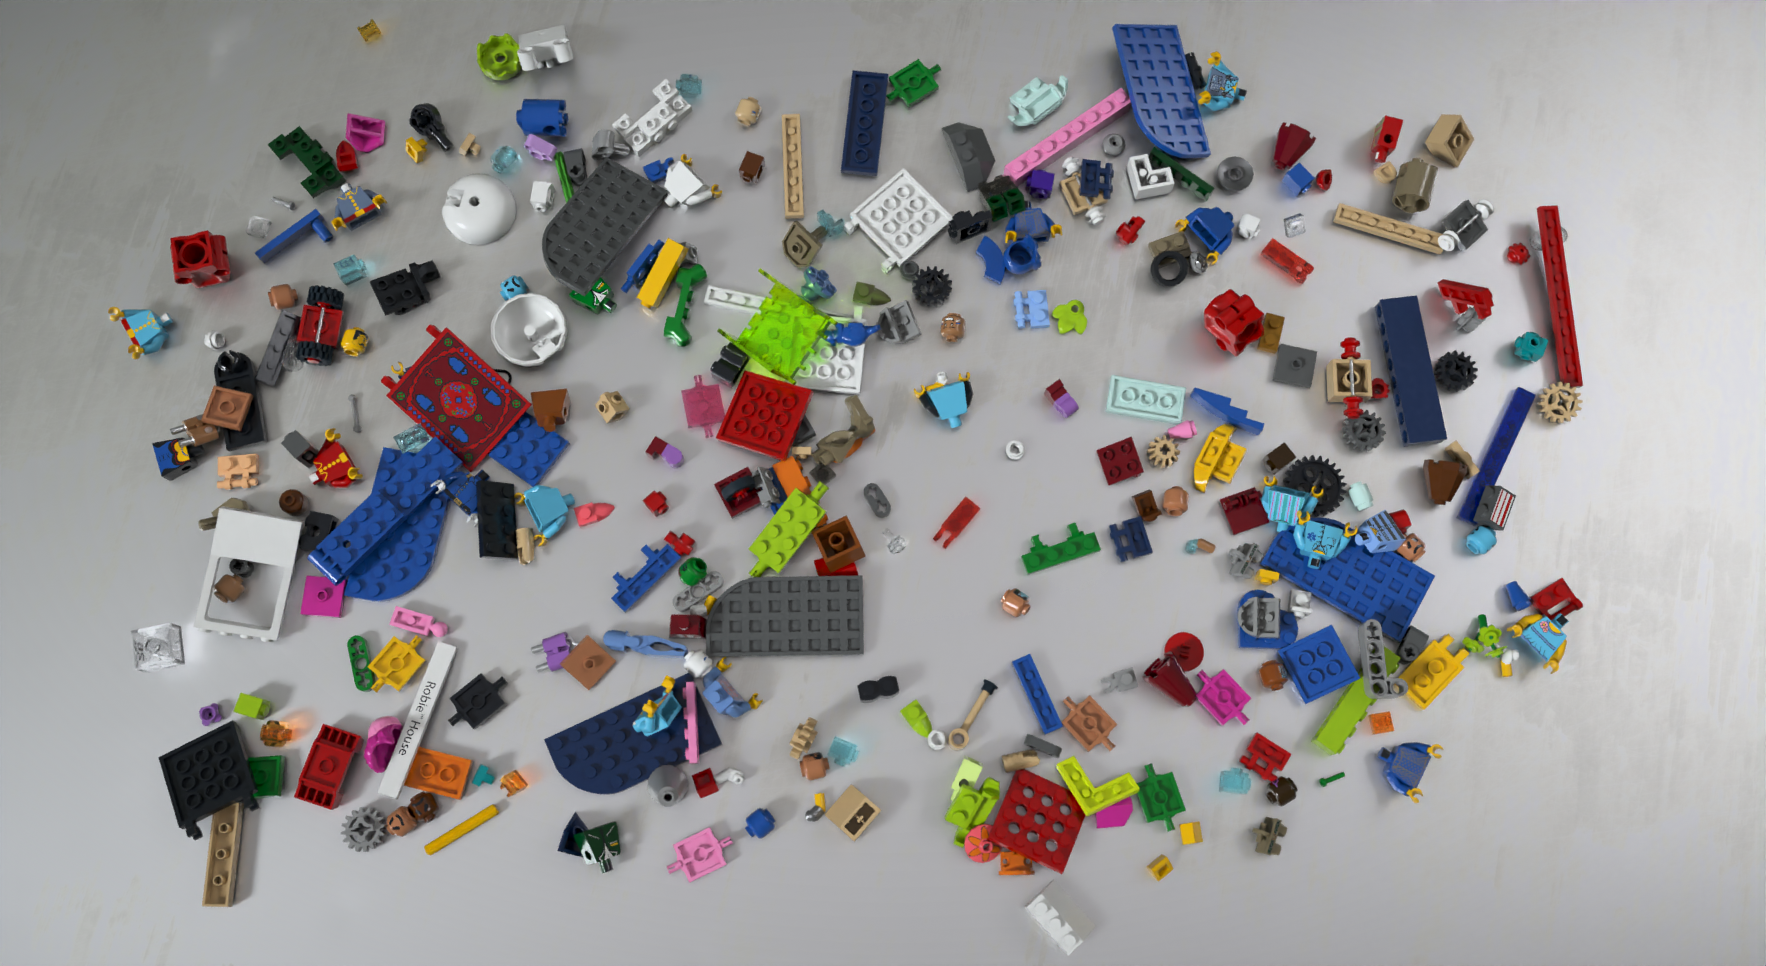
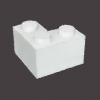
M1148 154L1129 158L1126 167L1135 200L1171 193L1174 180L1170 167L1152 170Z

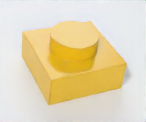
M1259 569L1256 572L1255 580H1259L1263 585H1272V583L1274 584L1279 580L1280 573Z

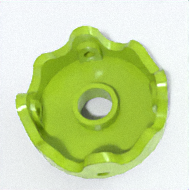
M507 33L504 36L491 35L485 44L479 43L477 45V62L487 77L494 80H507L518 74L522 68L517 54L519 45L511 35ZM500 56L506 57L503 62H497V58Z

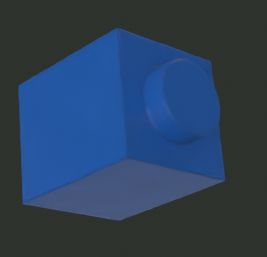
M1299 162L1285 174L1282 182L1298 196L1301 192L1305 194L1312 188L1311 183L1314 177Z

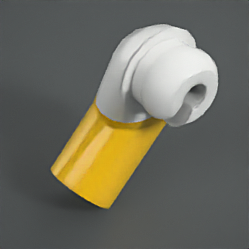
M944 371L938 372L935 383L925 386V390L928 391L947 385V373Z
M708 595L704 604L692 605L690 607V614L702 617L708 616L717 599Z
M1508 649L1505 651L1500 661L1502 677L1513 676L1511 662L1512 660L1519 659L1518 650Z

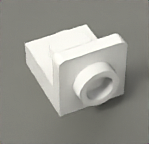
M1291 589L1288 613H1292L1296 618H1305V616L1312 613L1310 609L1311 592Z

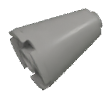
M662 765L656 768L650 775L647 788L649 795L654 801L665 807H670L685 796L688 781L685 773L673 765Z

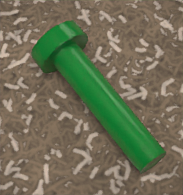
M1341 772L1326 779L1321 778L1319 782L1322 787H1325L1327 783L1345 777V774Z

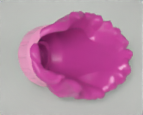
M380 717L373 721L368 729V740L364 758L368 766L376 773H383L387 769L403 730L402 724L396 717Z

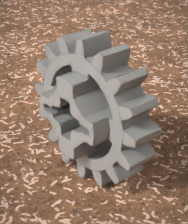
M360 807L359 812L352 810V817H345L348 822L342 823L341 826L345 827V831H342L341 834L346 835L343 842H350L348 848L353 849L355 847L357 852H360L362 849L364 852H369V846L372 849H376V842L383 843L380 837L387 835V833L383 832L387 825L382 824L385 817H378L380 811L373 812V808L368 807L365 810L364 807ZM368 816L371 817L376 824L370 822V818H368ZM365 827H370V828H371V829H367V830L364 831V832H357L358 830H361V829H363V828H365ZM353 835L358 837V842L354 839Z

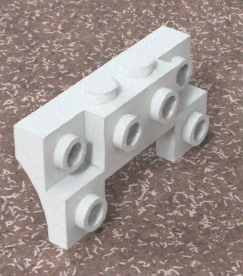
M667 79L653 89V93L659 98L660 102L636 123L625 113L612 124V127L638 157L653 144L660 142L667 132L674 130L678 123L692 112L691 105Z

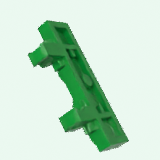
M1076 523L1067 525V528L1070 529V537L1067 538V541L1049 547L1047 544H1042L1039 540V534L1032 536L1033 547L1030 548L1031 553L1021 556L1027 575L1099 552L1101 548L1095 532L1084 535L1083 531L1079 532Z

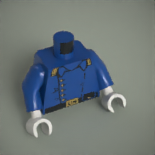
M481 470L474 477L469 472L459 471L450 473L431 484V487L434 485L438 486L439 491L436 494L443 492L469 516L466 520L467 523L470 520H474L475 525L473 527L478 525L476 482L479 480L487 481L490 478L484 470Z

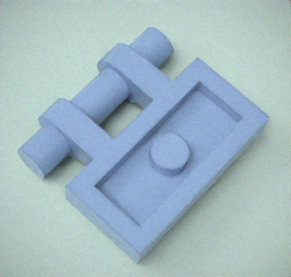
M1046 290L1027 291V298H1022V292L1016 291L1013 301L1014 306H1016L1017 314L1015 315V321L1018 322V328H1025V322H1030L1031 329L1049 327ZM1023 306H1028L1029 314L1024 313Z

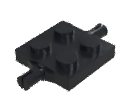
M480 673L449 698L457 711L453 717L448 719L450 724L454 726L461 719H464L475 730L504 707L506 702L500 696L498 689L507 683L505 678L502 676L495 683H491Z

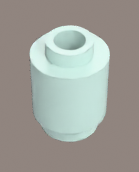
M1360 481L1350 485L1351 489L1348 492L1354 506L1359 511L1373 506V498L1366 483L1362 484Z

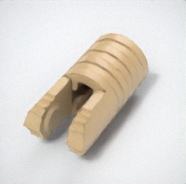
M533 528L515 530L519 562L523 566L534 559Z
M1035 749L1002 755L1005 773L1038 765L1040 759Z

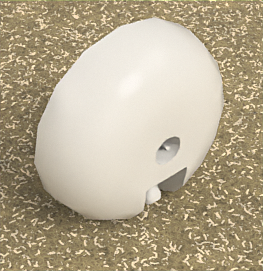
M470 174L458 179L449 187L445 206L442 207V215L446 227L458 240L472 245H485L499 240L510 230L516 218L517 205L511 190L500 179L488 174Z
M536 293L518 294L505 301L495 312L491 324L492 341L499 354L511 363L524 367L540 366L556 351L560 352L567 337L566 318L560 307L547 296Z

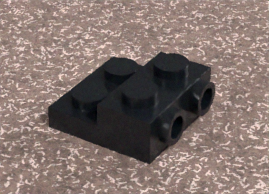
M970 210L957 212L952 217V220L948 221L950 228L947 230L950 238H954L956 244L990 231L992 214L990 210L985 212L979 211L972 217Z

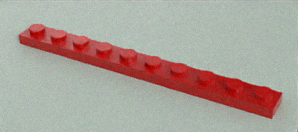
M1558 205L1540 206L1537 208L1560 382L1563 385L1570 383L1569 388H1580L1583 386Z

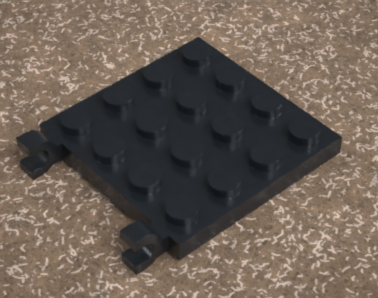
M232 720L158 757L178 826L181 829L186 828L187 837L193 836L194 840L203 837L197 822L242 799L246 809L250 808V811L253 812L260 808L256 798L253 796L254 793L258 792L257 784L235 721Z

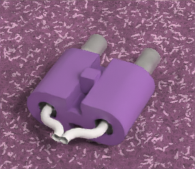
M566 632L545 638L542 640V644L531 647L533 654L543 650L547 654V662L536 666L537 672L547 669L553 672L562 669L563 667L560 663L571 652V642L576 646L579 643L574 642L573 638L569 637Z

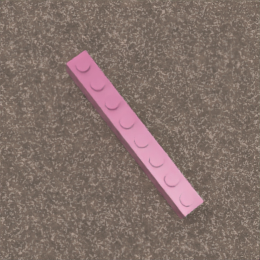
M1122 88L1118 89L1005 165L1004 177L1015 189L1024 183L1028 176H1032L1033 170H1043L1129 112L1131 107L1130 97Z

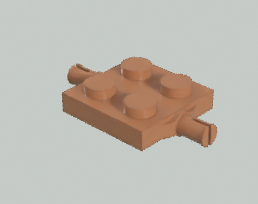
M1090 695L1077 705L1069 696L1063 701L1071 711L1061 723L1087 752L1100 743L1109 752L1116 746L1109 740L1108 736L1110 731L1118 724Z

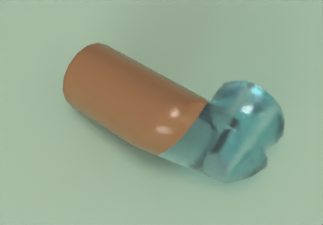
M1201 538L1189 540L1186 543L1185 550L1192 554L1196 552V548H1201L1209 553H1213L1216 546Z

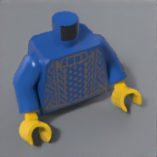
M1025 201L1026 210L1014 214V217L1010 218L1005 229V243H1008V240L1020 241L1026 234L1031 235L1037 243L1048 242L1050 233L1052 238H1055V234L1062 236L1061 225L1055 224L1046 213L1042 212L1041 208L1032 209L1031 201Z
M1409 742L1395 746L1392 752L1382 747L1377 757L1386 762L1383 772L1387 774L1386 778L1392 788L1407 797L1410 796L1414 803H1418L1419 800L1413 796L1415 794L1423 796L1422 791L1417 786L1432 757L1429 754L1431 753L1435 758H1441L1440 754H1435V750L1444 749L1438 744L1430 746L1419 742Z

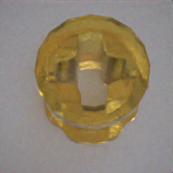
M370 19V22L366 25L357 27L365 42L375 34H381L373 19Z

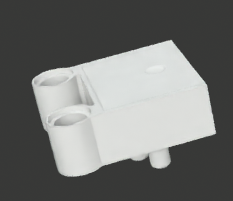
M565 25L519 35V50L517 54L524 71L533 70L537 67L543 68V61H546L548 68L554 67L553 58L556 59L558 64L574 58Z

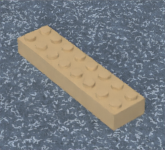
M234 803L212 815L202 906L233 907L243 803Z

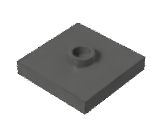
M1280 343L1273 380L1310 388L1317 351Z

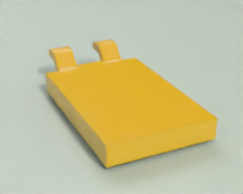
M1449 634L1444 635L1439 642L1432 640L1418 657L1397 677L1406 681L1408 684L1406 695L1422 710H1425L1464 669L1461 662L1469 655V652L1464 648L1459 649L1454 655L1446 649L1454 641V638Z

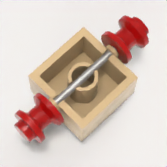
M1353 337L1345 338L1340 343V347L1345 350V353L1341 354V359H1332L1326 366L1328 402H1343L1347 404V409L1343 412L1345 416H1348V419L1360 418L1363 410L1359 408V404L1366 403L1372 397L1371 360H1356L1361 357V354L1356 352V348L1360 346V341Z

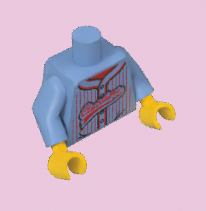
M723 657L717 662L716 667L704 676L703 685L705 690L702 694L718 713L736 718L750 711L751 708L757 709L763 700H755L758 696L757 693H754L748 702L741 697L721 674V672H725L731 666V663L729 665L724 664L723 660L726 657Z

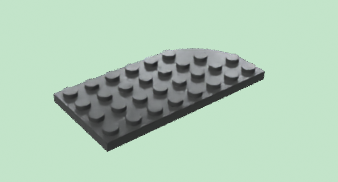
M606 157L545 228L542 238V252L549 272L561 284L586 296L668 196V190Z
M863 575L753 577L734 584L717 599L709 613L706 624V654L709 657L864 654Z

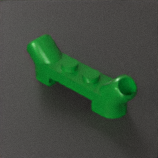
M696 264L690 269L680 267L676 283L678 288L681 289L675 317L667 316L664 337L674 339L679 347H685L692 341V336L684 323L685 319H689L690 309L688 307L689 303L693 302L694 299L693 287L707 279V273L701 264Z

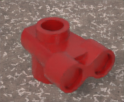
M1137 216L1132 217L1128 224L1122 223L1116 231V235L1120 237L1119 241L1125 245L1134 243L1138 238L1137 232L1142 228L1145 220Z
M671 530L664 538L669 544H673L675 546L673 550L682 556L684 554L689 555L693 550L692 546L696 542L685 533H682L679 538Z

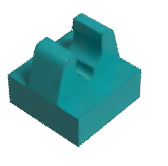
M480 764L472 783L479 787L482 781L492 785L495 776L487 773L488 766Z

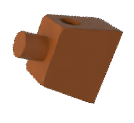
M567 389L531 392L538 426L544 427V430L547 432H552L556 429V425L566 423L571 404Z

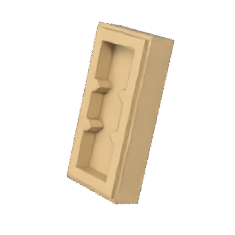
M1457 440L1445 448V451L1455 463L1468 465L1465 475L1467 479L1480 472L1473 463L1470 454L1463 450Z

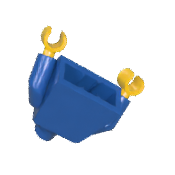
M1218 207L1212 209L1197 208L1186 216L1187 219L1178 220L1175 228L1183 225L1184 227L1179 232H1185L1186 225H1188L1211 251L1215 250L1214 253H1209L1205 259L1206 261L1209 257H1213L1214 262L1210 265L1213 266L1218 260V255H1222L1231 244L1233 236L1231 230L1234 227L1232 222L1233 215L1230 212L1223 213Z

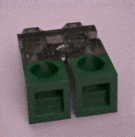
M999 175L992 182L987 183L983 181L978 183L980 201L987 210H990L993 222L1008 217V213L1011 216L1026 210L1024 195L1011 181L1009 176L1003 177Z

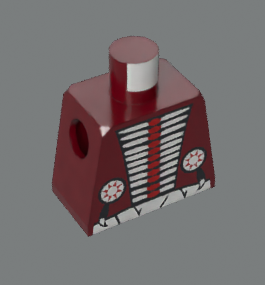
M671 615L669 639H706L707 619L700 615Z

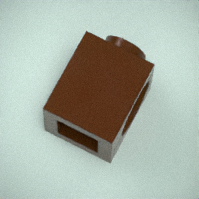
M747 151L739 168L740 178L745 182L757 184L765 167L764 157Z

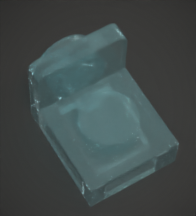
M823 209L817 212V220L822 227L826 228L829 237L838 235L844 230L845 221L843 218L834 223L832 216L829 213L826 214Z

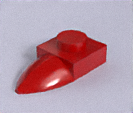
M343 140L336 150L339 172L358 168L353 147L350 143Z

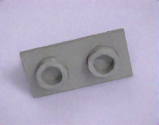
M1469 307L1465 314L1463 313L1458 319L1457 323L1459 326L1456 331L1463 328L1466 331L1472 332L1486 318L1483 320L1478 319L1475 308Z
M757 467L758 470L753 471L751 477L755 481L756 489L763 488L762 491L757 493L761 504L765 508L772 506V503L780 504V494L772 482V473L767 468Z

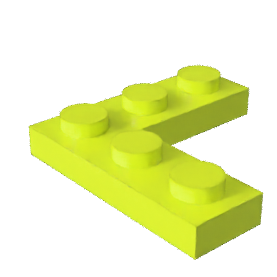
M1075 756L1056 765L1057 770L1087 817L1138 793L1140 790L1129 772L1094 788Z

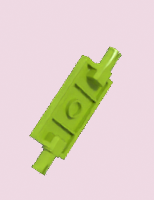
M819 481L810 495L804 494L798 488L793 490L749 548L752 553L759 557V561L749 572L751 576L761 577L768 567H771L777 573L784 569L827 513L819 505V500L829 490V487Z

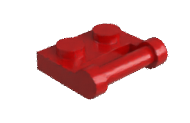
M1563 578L1558 579L1530 597V602L1538 614H1545L1550 620H1553L1559 613L1566 616L1574 610L1578 611L1583 608L1582 602L1576 598ZM1565 599L1570 603L1552 615L1548 613L1549 609Z

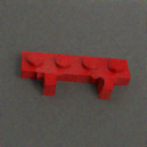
M1445 279L1437 282L1442 299L1452 302L1455 313L1462 314L1467 311V305H1472L1478 314V319L1483 320L1492 315L1491 307L1494 304L1489 288Z

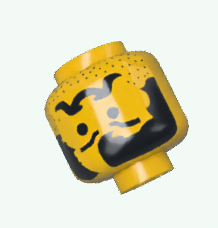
M354 327L345 331L341 341L344 353L350 356H358L365 352L369 337L364 333L363 329Z

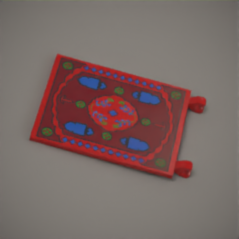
M429 325L426 331L436 338L434 342L397 383L390 376H384L381 382L391 389L386 395L432 438L436 436L464 463L463 466L473 472L532 404L450 329L446 327L441 332L435 325Z

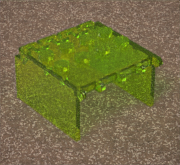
M760 268L758 272L775 283L769 292L772 298L770 299L766 296L758 308L762 313L755 312L748 323L751 329L749 330L745 327L738 338L720 328L717 332L768 371L795 385L797 381L793 378L799 369L806 370L803 363L810 353L817 354L814 347L820 338H828L824 333L831 323L837 325L838 322L792 288Z

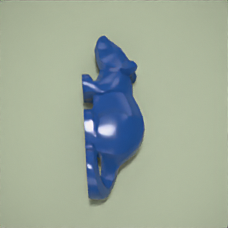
M835 323L836 330H821L818 332V335L832 346H836V343H844L857 347L864 344L868 337L879 331L881 327L880 324L864 326L863 323H848V327H844L842 323Z

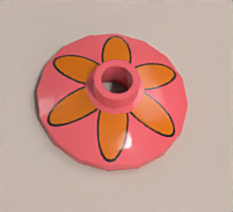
M977 825L967 834L964 842L965 852L973 861L979 863L989 862L1001 852L1002 846L987 840L993 825Z

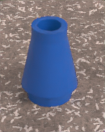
M1513 581L1505 586L1512 607L1517 611L1532 605L1530 602L1531 598L1518 585L1517 581Z

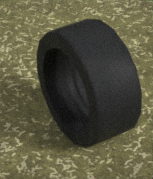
M1166 251L1158 254L1153 259L1150 272L1152 278L1158 284L1170 287L1180 284L1185 279L1188 273V264L1182 254L1176 251ZM1165 258H1173L1179 263L1180 272L1174 279L1166 280L1159 273V264Z

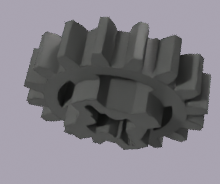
M1365 410L1360 415V418H1347L1344 423L1346 425L1342 430L1347 431V433L1343 437L1349 438L1347 444L1353 443V449L1358 446L1361 452L1365 447L1367 451H1370L1373 447L1377 448L1379 443L1384 440L1381 436L1386 434V431L1382 430L1385 424L1379 423L1382 418L1376 419L1375 412L1369 415V411ZM1369 428L1366 432L1360 434L1363 429Z

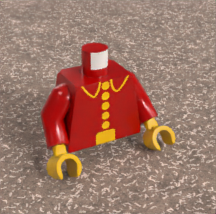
M335 428L327 429L325 432L326 439L316 459L313 461L317 471L310 474L309 478L314 485L324 480L330 487L349 488L357 479H362L363 475L359 473L360 467L354 465L345 447L338 441L336 442V439L341 438L340 433L334 434Z

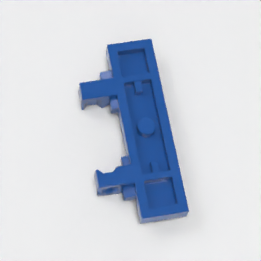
M668 544L660 551L656 549L654 552L645 545L641 551L649 559L646 561L647 564L633 578L629 577L626 580L619 572L613 576V579L619 585L616 587L618 592L611 599L625 613L682 559Z

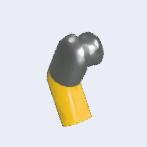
M824 793L814 794L815 806L805 814L808 821H818L825 813Z

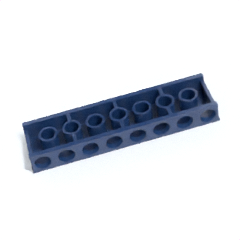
M1417 295L1381 299L1375 306L1403 447L1435 442L1441 443L1447 440V434Z

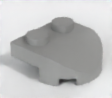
M907 300L891 308L886 307L880 312L876 325L880 324L881 328L877 332L885 341L893 344H904L922 335Z
M1252 597L1240 606L1237 616L1238 623L1247 634L1255 638H1280V598Z

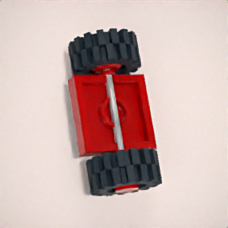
M318 285L309 287L308 305L303 307L297 337V360L315 366L331 365L333 348H337L344 314L341 310L344 293L338 291V289H331L332 287L327 288L325 286L320 287Z

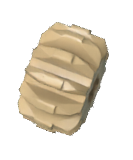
M1163 435L1162 439L1155 437V442L1151 441L1149 443L1151 448H1148L1147 453L1152 455L1148 459L1155 460L1154 466L1160 463L1161 468H1164L1166 464L1171 467L1173 462H1177V455L1180 454V450L1176 449L1179 446L1178 443L1172 444L1173 438H1170L1168 441L1166 435ZM1165 449L1164 452L1167 451L1166 455L1162 454L1163 451L1160 452V450Z

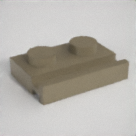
M1183 231L1148 244L1153 258L1166 251H1176L1182 254L1185 259H1188L1192 253ZM1165 258L1160 262L1159 268L1174 264L1177 261L1173 258Z

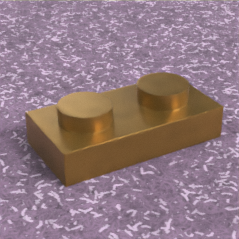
M1271 313L1265 314L1263 322L1264 335L1259 339L1257 349L1276 354L1285 317Z

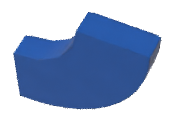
M984 236L976 250V253L985 262L986 271L984 277L1001 285L1005 272L1003 254L993 240Z

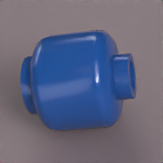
M758 808L746 818L748 826L745 829L751 837L756 836L762 839L774 830V822L776 820L767 808L765 810Z

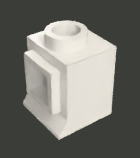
M533 182L530 202L537 211L545 212L552 207L553 193L555 192L552 183Z

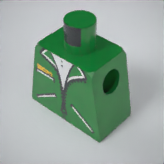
M601 277L586 296L574 290L569 294L573 303L595 314H599L603 309L612 313L617 307V304L611 300L614 297L612 289Z

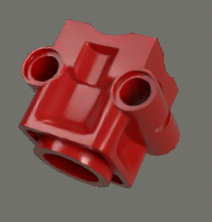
M207 230L190 236L170 238L175 283H191L196 288L226 283L230 280L231 271L225 236L213 235Z
M1229 289L1224 294L1215 297L1204 310L1205 329L1216 337V343L1223 351L1228 350L1235 357L1241 354L1247 345L1257 341L1264 335L1262 325L1264 313L1255 306L1253 300L1246 294L1240 297L1232 289Z

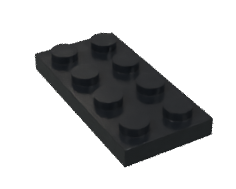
M477 481L480 558L518 559L515 531L514 484Z

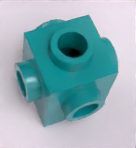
M1526 332L1516 339L1514 354L1520 356L1523 360L1536 362L1543 357L1548 339L1542 338L1534 332Z

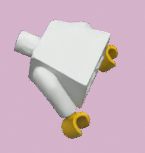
M682 154L681 161L678 160L667 170L664 187L670 194L664 201L672 208L678 201L684 205H694L712 197L719 198L722 195V191H714L719 187L717 184H714L711 190H709L710 187L691 168L692 158L687 160L686 154Z

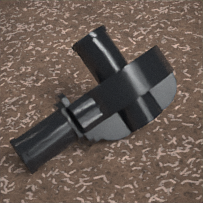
M423 103L416 105L412 109L409 122L419 134L427 136L430 141L435 139L444 152L454 146L444 134L445 126L441 123V115L434 105Z

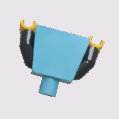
M959 373L957 382L925 391V387L921 385L923 391L920 393L916 392L914 388L915 396L919 398L924 408L932 416L939 417L941 420L949 419L951 428L961 426L962 423L959 415L967 412V408L970 407L973 398V390L969 381L970 373H966V378H962L961 373Z

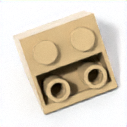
M851 784L826 812L825 816L855 842L881 810Z

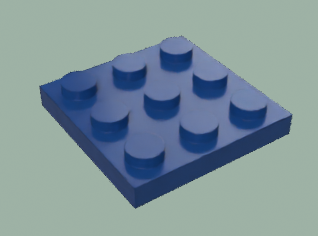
M525 412L489 453V457L534 487L541 482L570 443L554 431H545L544 427L538 426L536 418Z
M1332 625L1278 650L1305 704L1360 679Z

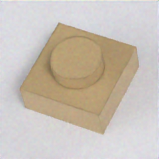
M792 447V455H795L796 459H808V456H812V447Z

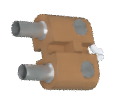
M202 414L183 420V425L171 428L170 431L172 435L185 431L189 438L178 441L180 447L194 444L196 447L219 439L220 426H217L216 430L214 425L203 423L201 421Z

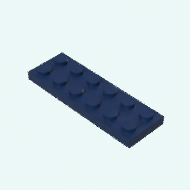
M852 71L841 173L877 176L888 85V74Z

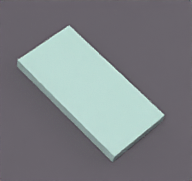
M1111 375L1106 412L1178 425L1182 422L1186 387Z

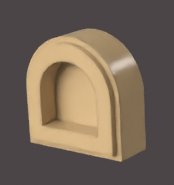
M1390 161L1373 172L1380 182L1386 184L1391 183L1397 175V171Z

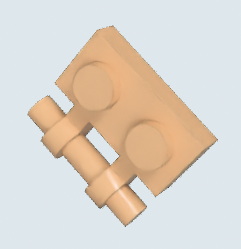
M258 454L218 457V476L225 477L224 481H217L218 489L233 490L234 487L250 488L251 486L258 485V479L251 478V474H259ZM243 475L242 479L234 480V476Z

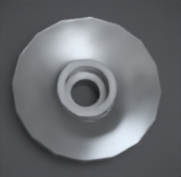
M1236 156L1228 157L1218 166V181L1228 190H1243L1253 180L1252 166L1243 158Z

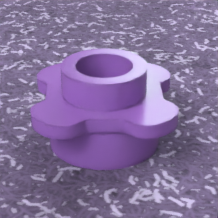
M213 703L211 706H205L199 710L204 726L221 721L222 716L219 714L218 704Z

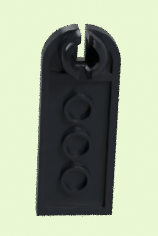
M229 350L230 354L224 351L215 364L216 386L250 393L253 395V399L241 431L223 427L226 450L229 452L267 443L258 384L254 380L256 376L254 363L245 354Z

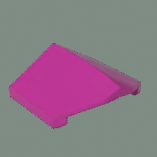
M347 114L345 138L356 150L370 152L384 144L385 120Z
M1131 797L1125 798L1095 813L1097 828L1124 826L1133 811Z

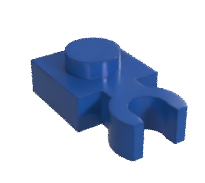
M670 157L663 164H661L660 160L644 166L643 170L648 180L657 183L666 179L669 165L674 163V160Z

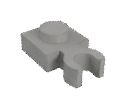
M1133 667L1114 672V679L1105 677L1101 680V683L1108 682L1110 684V688L1105 689L1104 693H1110L1115 687H1117L1118 692L1138 687Z

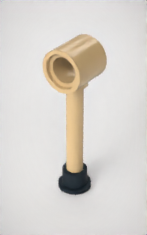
M984 679V685L981 688L982 692L961 728L954 729L950 733L948 744L953 750L960 751L967 746L969 741L967 732L988 696L992 695L993 691L998 688L994 683ZM961 735L964 742L960 745L955 744L953 736Z

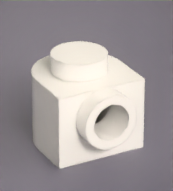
M1243 214L1236 227L1238 234L1244 238L1249 237L1252 239L1253 236L1257 237L1261 229L1258 226L1261 219L1250 214Z

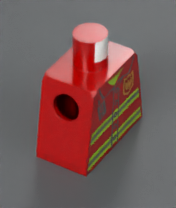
M1385 115L1376 125L1371 152L1376 153V162L1385 163L1387 156L1395 150L1403 124L1402 119Z

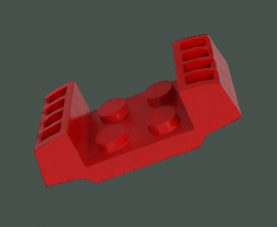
M323 724L317 738L313 742L299 777V784L294 798L330 810L338 808L344 795L339 793L354 753L360 754L364 739L359 735Z

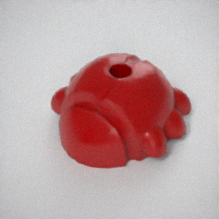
M1331 169L1321 170L1316 175V183L1322 190L1327 191L1332 183Z
M1514 243L1513 246H1509L1507 258L1512 263L1522 265L1523 262L1528 261L1527 258H1530L1531 255L1528 249H1526L1527 247L1522 243Z
M1380 378L1373 379L1372 397L1370 399L1388 398L1387 393L1390 392L1388 389L1389 384L1384 383V380Z

